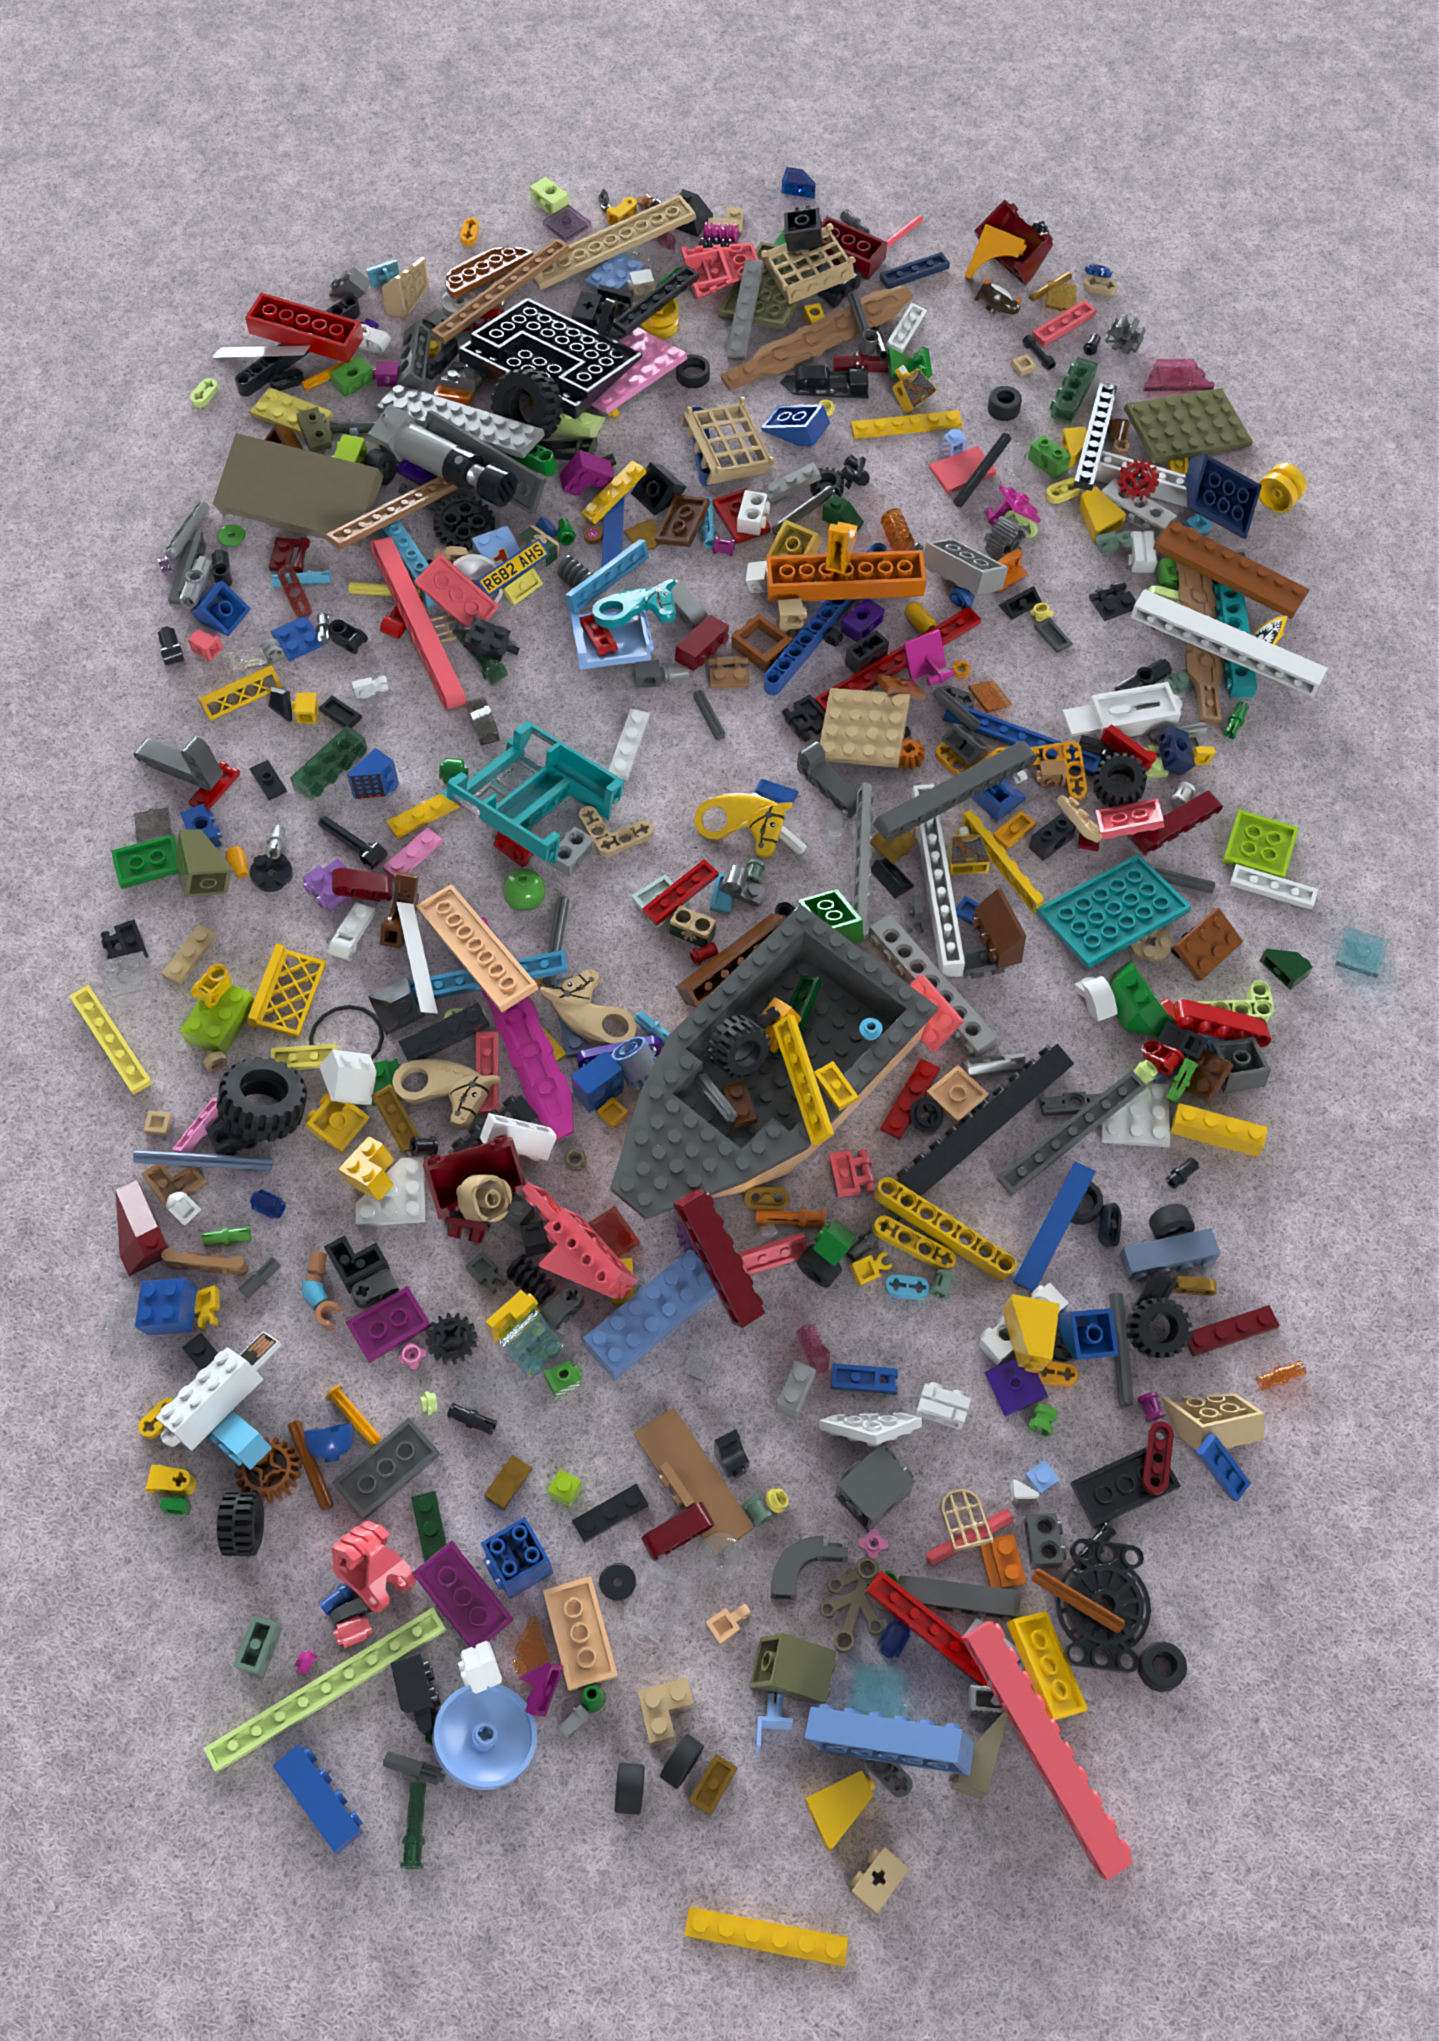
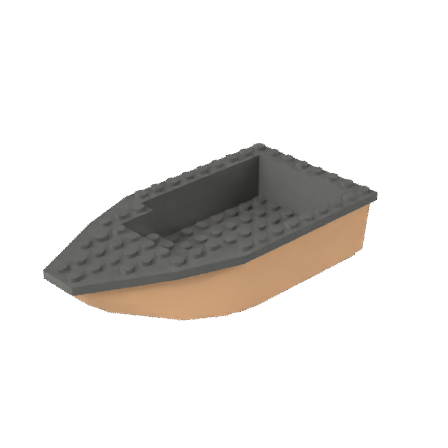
M801 904L669 1034L639 1095L612 1180L611 1191L647 1220L674 1210L673 1203L695 1189L708 1192L712 1198L746 1192L752 1187L761 1186L789 1174L821 1146V1144L818 1146L811 1144L783 1057L773 1056L769 1052V1056L765 1058L766 1062L759 1067L757 1072L754 1071L751 1076L747 1077L745 1075L744 1078L739 1079L725 1073L710 1059L708 1049L710 1048L708 1043L712 1040L711 1034L717 1030L716 1027L723 1024L725 1019L730 1020L731 1016L738 1017L743 1015L755 1021L774 997L788 1005L801 975L818 976L823 980L801 1032L813 1072L834 1062L859 1096L857 1102L838 1111L817 1082L833 1132L920 1041L926 1023L938 1012L939 1007ZM867 1018H874L882 1025V1033L875 1040H866L860 1034V1024ZM871 1026L867 1027L869 1030H874V1029H875L874 1027H871ZM706 1073L724 1097L723 1086L745 1081L758 1123L735 1129L734 1123L732 1121L727 1122L697 1085L695 1082L697 1074Z

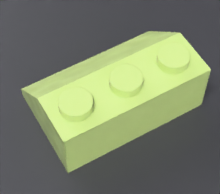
M584 411L574 419L563 413L560 414L562 419L560 424L556 425L558 428L555 433L570 438H595L606 417Z

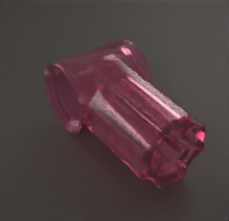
M804 1325L796 1331V1335L809 1361L808 1364L816 1369V1373H824L830 1365V1351L825 1347L816 1325ZM823 1357L825 1361L818 1363L814 1358Z

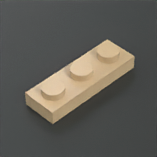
M1060 795L1056 802L1085 838L1098 843L1103 836L1098 831L1099 827L1088 819V813L1079 808V802L1073 797L1067 798Z
M198 924L162 971V976L181 985L217 938V933Z

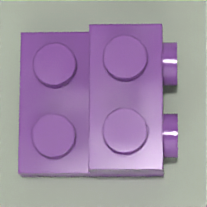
M339 858L324 868L319 865L303 876V887L309 895L313 893L316 896L315 900L321 908L326 907L329 912L351 898L338 896L332 892V871L336 868H347Z

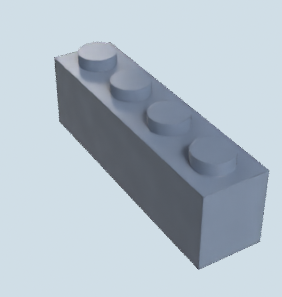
M1212 1228L1126 1246L1123 1247L1120 1257L1128 1280L1143 1281L1148 1279L1150 1275H1153L1156 1269L1168 1275L1172 1270L1177 1269L1180 1272L1189 1271L1195 1265L1201 1264L1202 1267L1215 1264L1221 1253Z

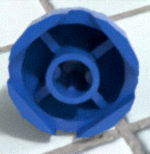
M352 1423L304 1431V1439L308 1451L316 1458H324L325 1463L339 1461V1456L347 1453L353 1443Z

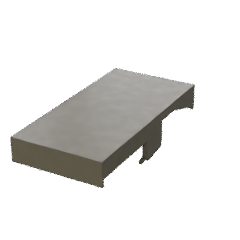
M236 433L213 505L222 515L240 516L267 523L271 527L326 539L327 533L373 510L383 475L375 467ZM364 538L350 545L361 547Z

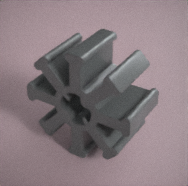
M1122 315L1120 320L1117 317L1113 319L1106 332L1108 335L1105 341L1106 343H1114L1111 349L1117 350L1119 347H1122L1123 353L1129 355L1131 350L1134 353L1138 351L1146 330L1145 327L1137 328L1140 322L1137 318H1134L1130 324L1127 318L1128 315Z

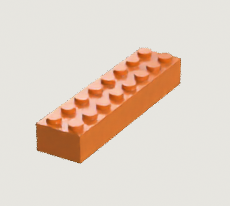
M923 550L851 553L845 574L825 570L826 554L766 556L768 602L802 598V601L919 597L925 595L926 573Z

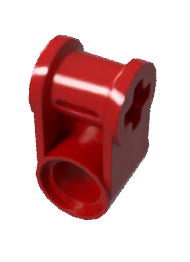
M1148 1041L1141 1048L1144 1061H1150L1159 1073L1167 1077L1171 1076L1173 1070L1181 1066L1185 1059L1181 1051L1158 1041Z

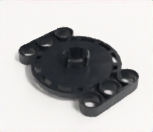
M1086 1538L1078 1539L1070 1546V1555L1077 1564L1073 1565L1063 1575L1061 1582L1065 1584L1068 1576L1073 1572L1075 1577L1068 1586L1095 1603L1096 1599L1102 1596L1109 1606H1112L1110 1612L1122 1618L1125 1624L1123 1629L1116 1633L1065 1601L1064 1608H1061V1600L1056 1596V1614L1059 1623L1067 1637L1072 1641L1064 1649V1659L1069 1665L1074 1667L1124 1674L1131 1673L1139 1666V1657L1131 1648L1144 1636L1151 1616V1603L1147 1588L1140 1576L1134 1571L1143 1563V1552L1134 1545ZM1078 1544L1087 1546V1557L1082 1558L1077 1555L1076 1546ZM1103 1547H1108L1112 1550L1113 1558L1111 1561L1102 1559L1100 1551ZM1131 1550L1136 1553L1138 1560L1135 1565H1131L1126 1561L1125 1553ZM1082 1566L1084 1570L1081 1571L1078 1567ZM1138 1585L1140 1586L1144 1597H1142V1594H1141V1591H1140ZM1144 1603H1145V1608H1146L1145 1619L1143 1618V1614H1144ZM1062 1614H1066L1067 1620L1072 1627L1071 1630L1065 1624ZM1140 1625H1142L1143 1627L1139 1635L1134 1639L1133 1635L1139 1629ZM1077 1633L1081 1638L1077 1639L1074 1634ZM1075 1646L1079 1647L1083 1654L1082 1659L1078 1662L1072 1660L1069 1653L1070 1649ZM1098 1650L1104 1651L1108 1656L1105 1665H1100L1095 1660V1653ZM1122 1654L1131 1656L1133 1660L1131 1668L1126 1669L1121 1665L1120 1657Z

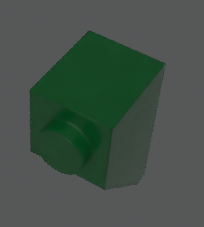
M832 493L823 505L822 520L829 524L837 525L838 522L848 523L857 526V532L864 524V521L852 504Z
M1266 949L1259 960L1289 990L1307 978L1313 968L1307 958L1293 951Z

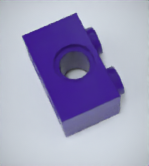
M869 598L858 602L849 614L843 616L841 632L855 642L860 641L884 621L885 609Z

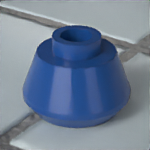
M955 586L950 590V600L953 604L955 603L958 607H962L961 609L972 606L975 595L971 594L968 589Z

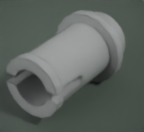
M666 666V668H663L664 680H668V682H671L673 679H688V668L686 666L672 668Z
M581 1705L577 1708L573 1707L574 1711L557 1727L568 1739L584 1722H589L587 1719L590 1717V1714Z

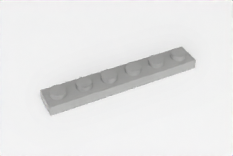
M745 260L726 353L729 359L745 360L764 267L762 260Z

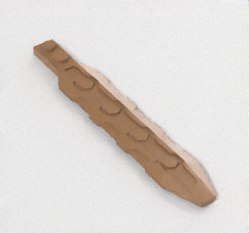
M907 286L874 291L860 298L869 328L877 327L893 319L914 298V295ZM851 306L836 310L811 325H805L797 329L796 332L761 347L751 360L722 373V382L731 391L759 377L780 375L811 357H817L825 353V350L855 338L860 333Z
M1187 527V528H1189V529H1191V530H1193V531L1199 533L1196 528ZM1175 561L1180 589L1178 594L1181 605L1216 620V599L1213 594L1212 579ZM1185 642L1186 670L1196 687L1200 722L1218 725L1222 721L1218 686L1224 677L1223 660L1220 656Z

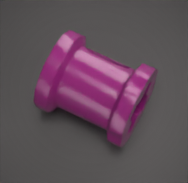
M716 536L713 553H725L732 557L736 540H724Z
M1158 1392L1146 1393L1137 1398L1138 1403H1141L1146 1415L1144 1419L1146 1422L1159 1420L1166 1416L1165 1411H1162L1158 1402Z

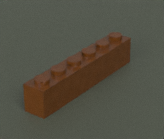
M770 914L675 986L684 1003L698 1007L786 920L785 916Z

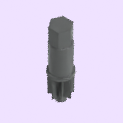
M390 1751L386 1753L383 1761L384 1767L434 1785L438 1781L443 1783L445 1779V1774L441 1773L442 1768Z

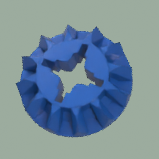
M1098 264L1085 266V272L1089 275L1109 278L1113 273L1106 266Z

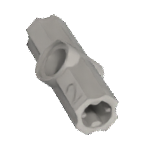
M199 556L198 559H195L192 569L186 573V584L179 601L180 604L188 609H193L197 606L201 595L207 590L206 582L213 564L206 557Z

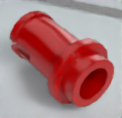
M711 942L699 949L693 948L692 952H690V957L694 964H702L703 960L718 955L719 952L716 944Z

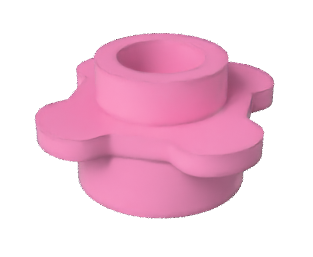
M410 1342L406 1344L402 1354L398 1356V1360L401 1364L405 1363L410 1366V1369L416 1370L419 1368L420 1361L426 1357L427 1353L425 1349H420L417 1345Z
M877 1529L869 1530V1534L865 1538H861L858 1543L859 1547L863 1548L871 1559H876L882 1550L888 1548V1541L879 1536ZM871 1542H875L876 1545L872 1546Z

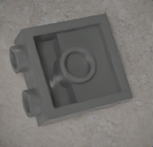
M454 361L441 378V386L476 393L479 387H482L484 380L489 376L462 362Z

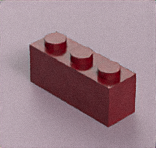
M709 615L676 646L674 661L694 672L699 666H703L706 659L710 655H714L722 644H726L729 639V625Z

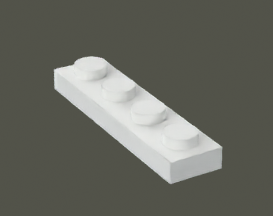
M911 302L887 341V349L892 348L903 353L925 317L927 310Z
M630 709L608 770L620 779L628 780L650 718L649 712Z
M1237 864L1229 884L1233 887L1309 910L1313 909L1318 892L1316 888Z

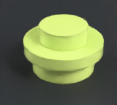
M424 1392L423 1397L419 1399L421 1412L425 1411L426 1416H430L432 1413L437 1412V1399L435 1393Z

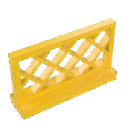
M276 943L248 1015V1026L254 1028L259 1026L299 1037L326 961L287 950L285 945ZM287 957L297 959L299 964L288 968L285 962ZM310 964L320 965L319 970L312 974H309L305 967ZM302 968L306 977L296 981L291 973ZM288 975L292 983L281 987L278 981L279 978ZM309 980L312 989L302 993L298 985ZM295 987L299 995L288 999L284 991ZM281 993L285 1001L274 1005L271 1000L272 997ZM302 999L305 1003V1008L296 1012L291 1003ZM288 1005L292 1014L281 1018L277 1010ZM274 1012L278 1018L277 1021L272 1023L263 1021L265 1015ZM296 1018L299 1024L297 1029L294 1030L287 1028L284 1022Z

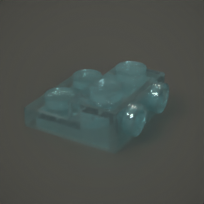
M535 1309L499 1342L517 1367L529 1378L539 1374L543 1370V1365L550 1358L557 1357L560 1353V1348L564 1346L555 1331L547 1325L540 1313Z
M855 1660L847 1708L860 1711V1714L869 1715V1712H878L884 1714L885 1718L894 1719L896 1715L904 1716L906 1703L901 1702L903 1692H908L910 1677L906 1676L907 1669Z

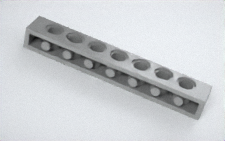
M891 914L870 926L869 942L872 946H877L881 950L882 957L886 962L890 961L894 965L897 975L904 977L909 985L920 974L924 975L965 1021L951 1037L954 1040L958 1039L962 1044L963 1051L968 1056L971 1055L973 1058L980 1057L996 1046L998 1036ZM967 1033H973L975 1036H970Z

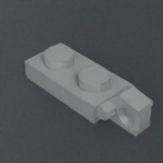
M1002 1053L963 1059L962 1064L964 1070L971 1076H981L987 1072L1002 1073L1008 1069L1018 1071L1024 1069L1025 1055L1023 1053L1013 1055Z

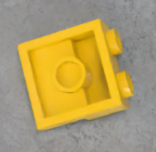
M326 1093L318 1102L321 1105L317 1111L312 1109L304 1119L307 1122L304 1128L321 1141L325 1140L342 1153L370 1117L352 1103L332 1101L330 1095Z
M520 1290L485 1321L489 1336L497 1342L500 1339L505 1340L512 1333L513 1327L519 1333L524 1329L526 1331L530 1330L535 1325V1319L540 1312L537 1307V1300L530 1293L526 1295Z

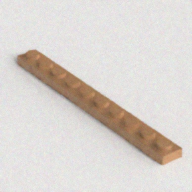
M556 238L431 330L432 336L443 343L448 342L570 251L569 245Z
M437 477L327 533L326 541L341 550L459 488Z

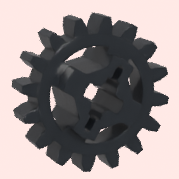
M447 1313L446 1319L438 1316L439 1322L437 1324L435 1322L430 1323L433 1330L426 1331L427 1336L430 1338L426 1339L425 1342L427 1346H430L428 1351L430 1354H434L436 1361L442 1357L445 1365L448 1363V1360H452L453 1364L456 1365L458 1358L463 1362L465 1361V1354L472 1356L471 1347H477V1343L473 1339L478 1338L477 1332L473 1331L475 1329L474 1324H468L469 1319L467 1316L461 1320L459 1313L454 1318L451 1317L450 1313ZM465 1331H466V1333H467V1340H466V1342H465L464 1339L462 1338V1336L464 1335V1332H465ZM437 1335L441 1338L439 1346L436 1345ZM454 1336L456 1337L455 1340H453V1339H450L449 1341L447 1340L448 1337H451V1338H453Z

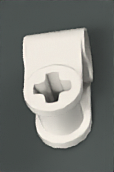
M361 324L363 340L359 348L382 355L391 341L390 336L382 330Z

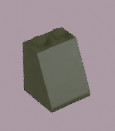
M201 829L179 831L175 856L184 897L227 893L232 872L231 865Z
M784 1633L761 1637L750 1688L776 1695L780 1693L784 1697L812 1704L826 1703L831 1692V1675L836 1667V1651Z

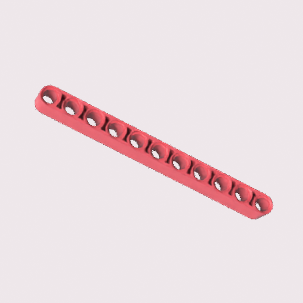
M385 537L371 540L372 554L444 709L465 706L466 697L393 539Z

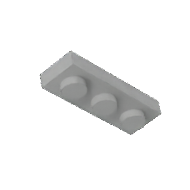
M813 462L763 486V489L768 494L767 497L770 503H773L822 478Z

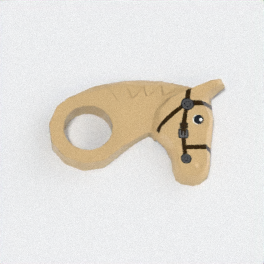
M585 970L572 978L562 981L554 989L541 987L539 992L551 1000V1004L561 1020L572 1031L592 1044L605 1046L624 1042L635 1037L637 1025L633 1016L626 1010L617 1007L598 1006L591 1003L592 991L598 987L601 981L599 974L595 970ZM609 1019L618 1020L623 1023L627 1033L622 1037H611L603 1030L602 1023Z
M421 1059L403 1063L395 1071L392 1082L397 1096L403 1102L417 1105L435 1098L449 1096L453 1108L450 1124L457 1130H464L471 1125L484 1104L491 1089L490 1086L499 1083L501 1078L495 1075L483 1076L467 1066L451 1061ZM421 1072L428 1077V1083L421 1091L408 1092L403 1088L404 1079L411 1073Z

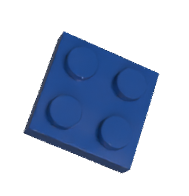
M306 615L271 631L273 638L278 641L289 662L324 646V643H319L318 633Z

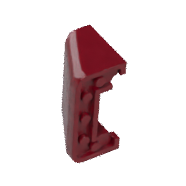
M1004 199L974 230V233L979 241L985 224L1025 240L1024 244L1027 246L1023 256L1019 255L1018 258L1000 256L994 259L1026 286L1033 279L1052 248L1053 238L1048 232H1041L1039 234L1019 217L1017 206L1013 202L1009 204Z
M506 1134L499 1135L493 1138L494 1141L441 1157L439 1155H432L426 1158L423 1168L438 1219L449 1217V1212L454 1207L456 1211L460 1210L458 1196L456 1195L457 1187L462 1185L472 1175L497 1176L500 1179H504L508 1183L511 1192L516 1191L517 1196L525 1193L522 1188L526 1185L512 1137H507Z

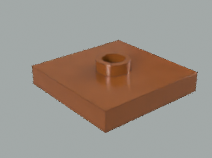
M877 674L876 681L887 695L910 694V699L924 701L926 694L915 681Z

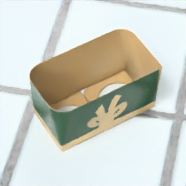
M531 525L517 534L519 550L527 542L531 544L539 538L550 553L545 558L547 567L560 556V545L536 526Z
M679 905L670 920L668 933L703 947L710 944L716 934V920ZM684 916L690 920L687 923H680L676 919ZM695 922L708 926L709 929L699 931L695 927Z

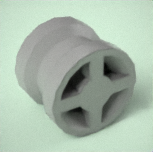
M275 638L266 639L260 644V650L264 654L266 662L274 663L284 657V652Z

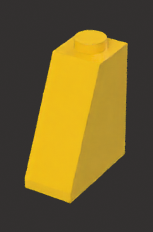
M1096 486L1092 491L1086 490L1081 495L1079 508L1094 543H1096V536L1116 531L1123 526L1126 513Z
M862 1770L805 1798L806 1806L827 1852L836 1846L874 1796L872 1792L875 1790L874 1783L869 1774L865 1776Z

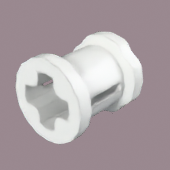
M1180 782L1177 792L1170 797V802L1174 806L1180 807L1187 803L1189 798L1195 794L1194 786L1188 782Z

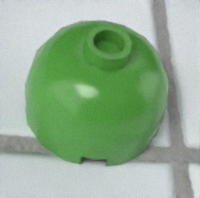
M519 869L512 872L505 880L503 887L505 901L516 910H533L545 898L546 891L543 879L539 874L530 869Z

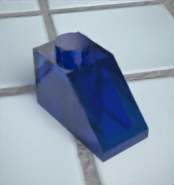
M786 167L782 178L781 193L815 199L816 183L803 169Z

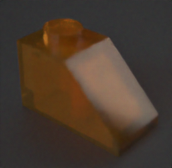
M536 1615L531 1616L514 1650L517 1658L512 1659L516 1674L522 1673L524 1675L546 1663H551Z

